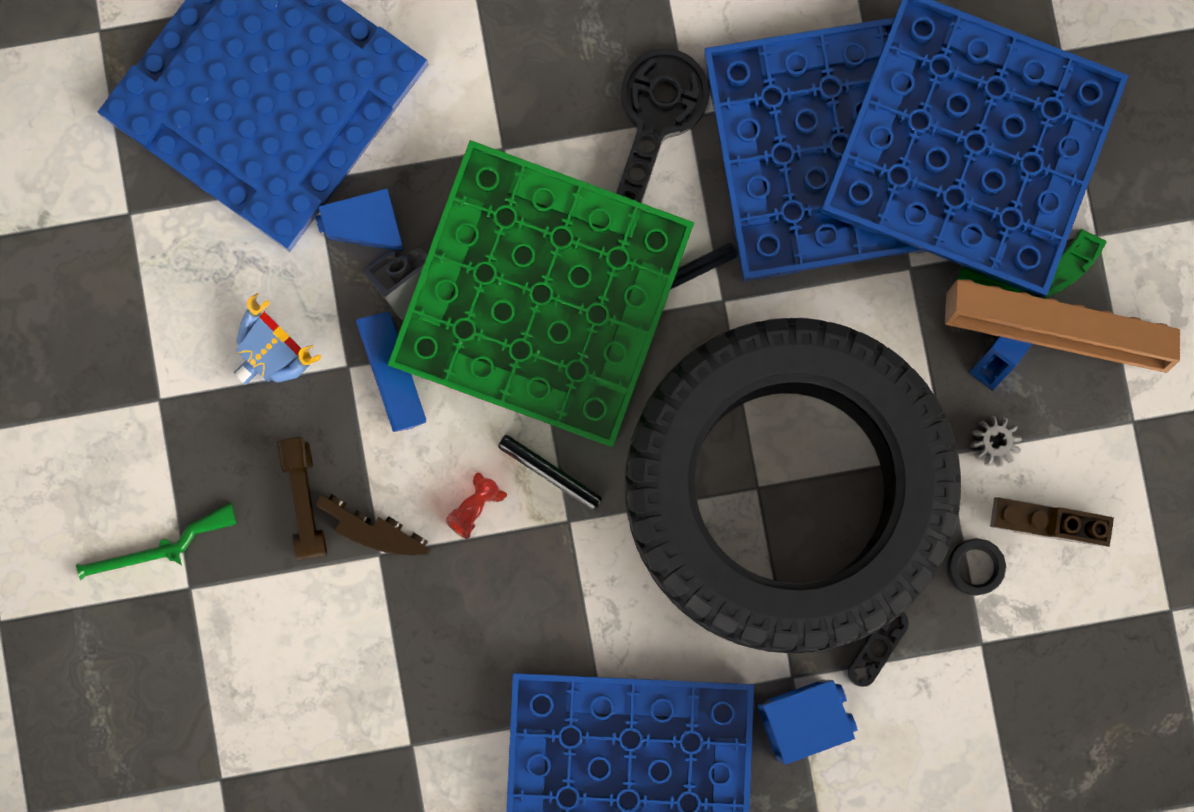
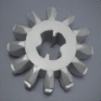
M990 417L989 425L985 421L979 422L978 425L982 432L979 430L972 431V436L979 439V441L970 443L971 448L980 447L981 451L977 452L975 457L979 459L985 454L984 465L986 466L992 463L993 458L996 467L1003 466V458L1006 462L1011 463L1014 459L1010 452L1018 454L1021 451L1013 443L1020 442L1022 437H1013L1011 434L1018 427L1013 425L1007 429V418H1003L998 426L996 417ZM998 435L1001 438L999 442L1002 441L1003 444L994 449L991 446L993 442L990 443L989 440Z

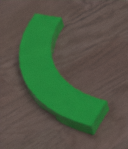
M1080 229L1074 240L1063 252L1048 294L1043 299L1057 294L1079 279L1099 257L1107 241ZM965 268L961 269L957 277L958 280H971L980 285L998 286L1003 290L1016 293L1024 292L987 278V275L975 273Z

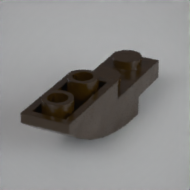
M333 494L330 495L329 499L321 495L316 503V506L340 520V523L334 530L335 532L362 546L380 552L406 556L428 555L431 551L426 547L428 543L426 539L415 532L408 536L400 531L403 525L390 516L386 520L378 517L374 525L370 526L369 523L372 519L358 510L353 515L343 509L347 503Z
M995 497L990 527L1020 534L1110 547L1114 517Z

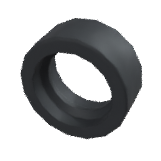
M976 538L964 541L953 549L948 558L947 571L949 579L955 588L964 594L978 596L990 593L999 587L1005 578L1006 562L998 546L988 540ZM970 550H982L989 554L993 560V575L984 584H970L960 574V560Z

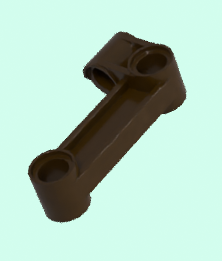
M303 437L277 441L280 466L283 473L289 472L298 523L299 533L293 534L296 559L299 561L327 556L323 529L316 530L307 468H313L309 442L304 440Z

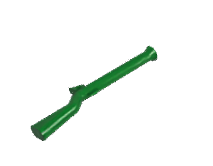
M229 502L189 524L176 543L171 544L169 540L163 539L160 541L159 547L84 565L77 563L76 568L79 579L82 580L89 575L165 557L182 566L180 553H183L188 548L196 534L237 524L233 504Z

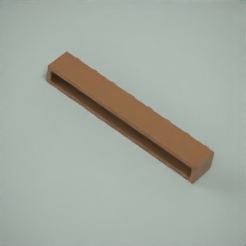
M957 279L946 293L945 325L1164 373L1169 372L1180 361V329L1169 327L1164 323H1151L1142 321L1137 317L1119 316L1110 311H1097L1088 309L1083 305L1061 303L1052 298L1043 299L1031 296L1025 292L1016 293L1003 290L998 286L980 285L971 280Z

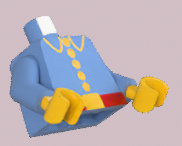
M256 293L247 301L248 309L241 320L236 340L238 345L236 351L246 361L234 374L245 385L258 373L267 382L274 381L278 383L296 379L310 364L319 361L321 355L319 354L312 358L309 351L314 345L301 348L265 311L261 314L269 306L270 302L265 300L259 305L256 301L259 293Z

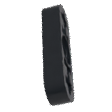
M904 612L899 615V623L902 625L901 629L895 628L889 635L895 637L893 643L886 636L878 634L879 630L870 634L848 669V677L854 685L866 687L874 682L908 629L909 620ZM890 623L881 628L883 632L888 630ZM876 639L884 641L887 646L886 653L881 657L874 656L870 651V645ZM865 653L870 660L879 662L876 668L873 664L867 669V673L870 675L868 680L862 678L858 681L856 679L858 674L854 670L856 667L862 668L866 664L867 660L862 659Z

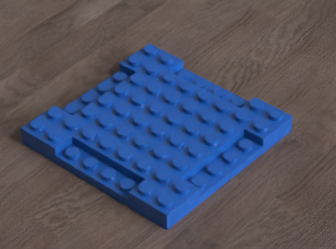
M185 0L138 64L131 66L98 110V114L270 239L291 252L314 221L315 216L319 214L318 206L325 205L428 67V61L380 26L377 27L341 0Z
M901 0L820 213L870 233H880L986 274L987 278L1039 298H1044L1048 294L1129 75L934 0Z
M894 18L704 49L705 65L713 110L715 111L743 282L796 274L804 270L914 252H917V254L926 252L880 233L873 234L820 213Z
M513 673L506 812H749L754 684Z

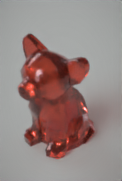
M479 472L473 477L475 493L466 498L459 508L454 509L446 518L448 526L456 534L466 539L470 538V534L475 528L474 522L483 511L485 503L489 501L498 503L507 497V493L500 491L495 481L483 478Z

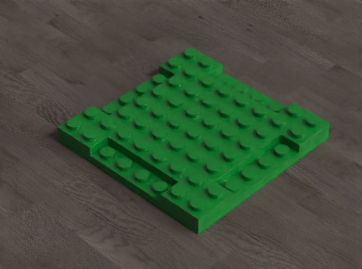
M469 140L388 366L613 447L695 222Z

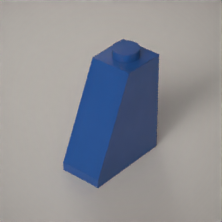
M388 189L318 206L320 215L315 216L320 233L325 232L328 240L394 251L404 250Z
M998 336L969 373L993 391L1015 368L1032 343Z

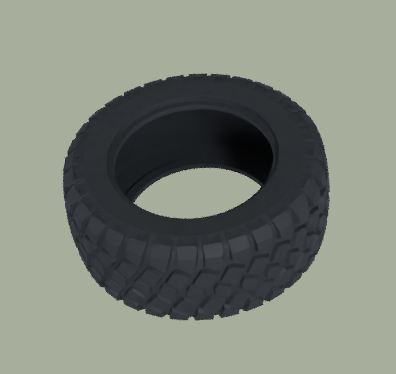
M777 318L753 322L722 333L693 350L665 376L648 399L634 429L627 455L625 502L629 526L640 557L657 586L681 612L709 632L738 645L761 651L809 653L833 649L862 639L893 621L921 595L935 576L953 539L959 515L961 470L956 442L944 410L928 384L901 356L878 340L850 327L818 319ZM773 394H799L823 400L853 419L864 431L876 451L884 484L883 506L878 525L869 543L859 556L847 567L826 579L803 583L782 582L748 571L725 554L714 541L703 522L695 488L696 466L701 446L709 432L726 414L748 401Z

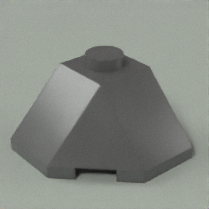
M421 248L411 249L409 254L398 255L396 251L387 252L362 270L401 320L406 316L427 258V254Z

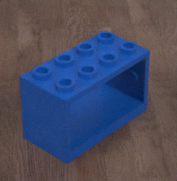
M823 679L756 704L776 761L786 765L855 739L853 732L858 731L852 713L845 712L842 703L846 702L847 699L841 684H835L834 680Z

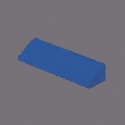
M383 312L356 320L392 431L409 430L426 423V417L412 375L388 366L398 338L391 313Z

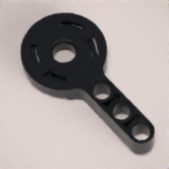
M656 49L644 53L629 66L623 77L621 86L622 106L626 116L635 126L637 133L616 194L621 196L631 195L640 203H642L662 143L670 137L679 136L691 130L701 120L707 108L709 99L707 77L701 66L692 57L681 51ZM689 76H690L691 83H692V91H691V84H690ZM668 82L675 87L677 94L672 101L661 102L656 99L653 91L659 83ZM631 91H632L633 107H632V101H631ZM692 111H694L693 114L687 120H685L692 113ZM644 140L651 141L655 149L650 153H644L639 149V143ZM633 168H641L646 176L642 180L636 181L629 176V172Z

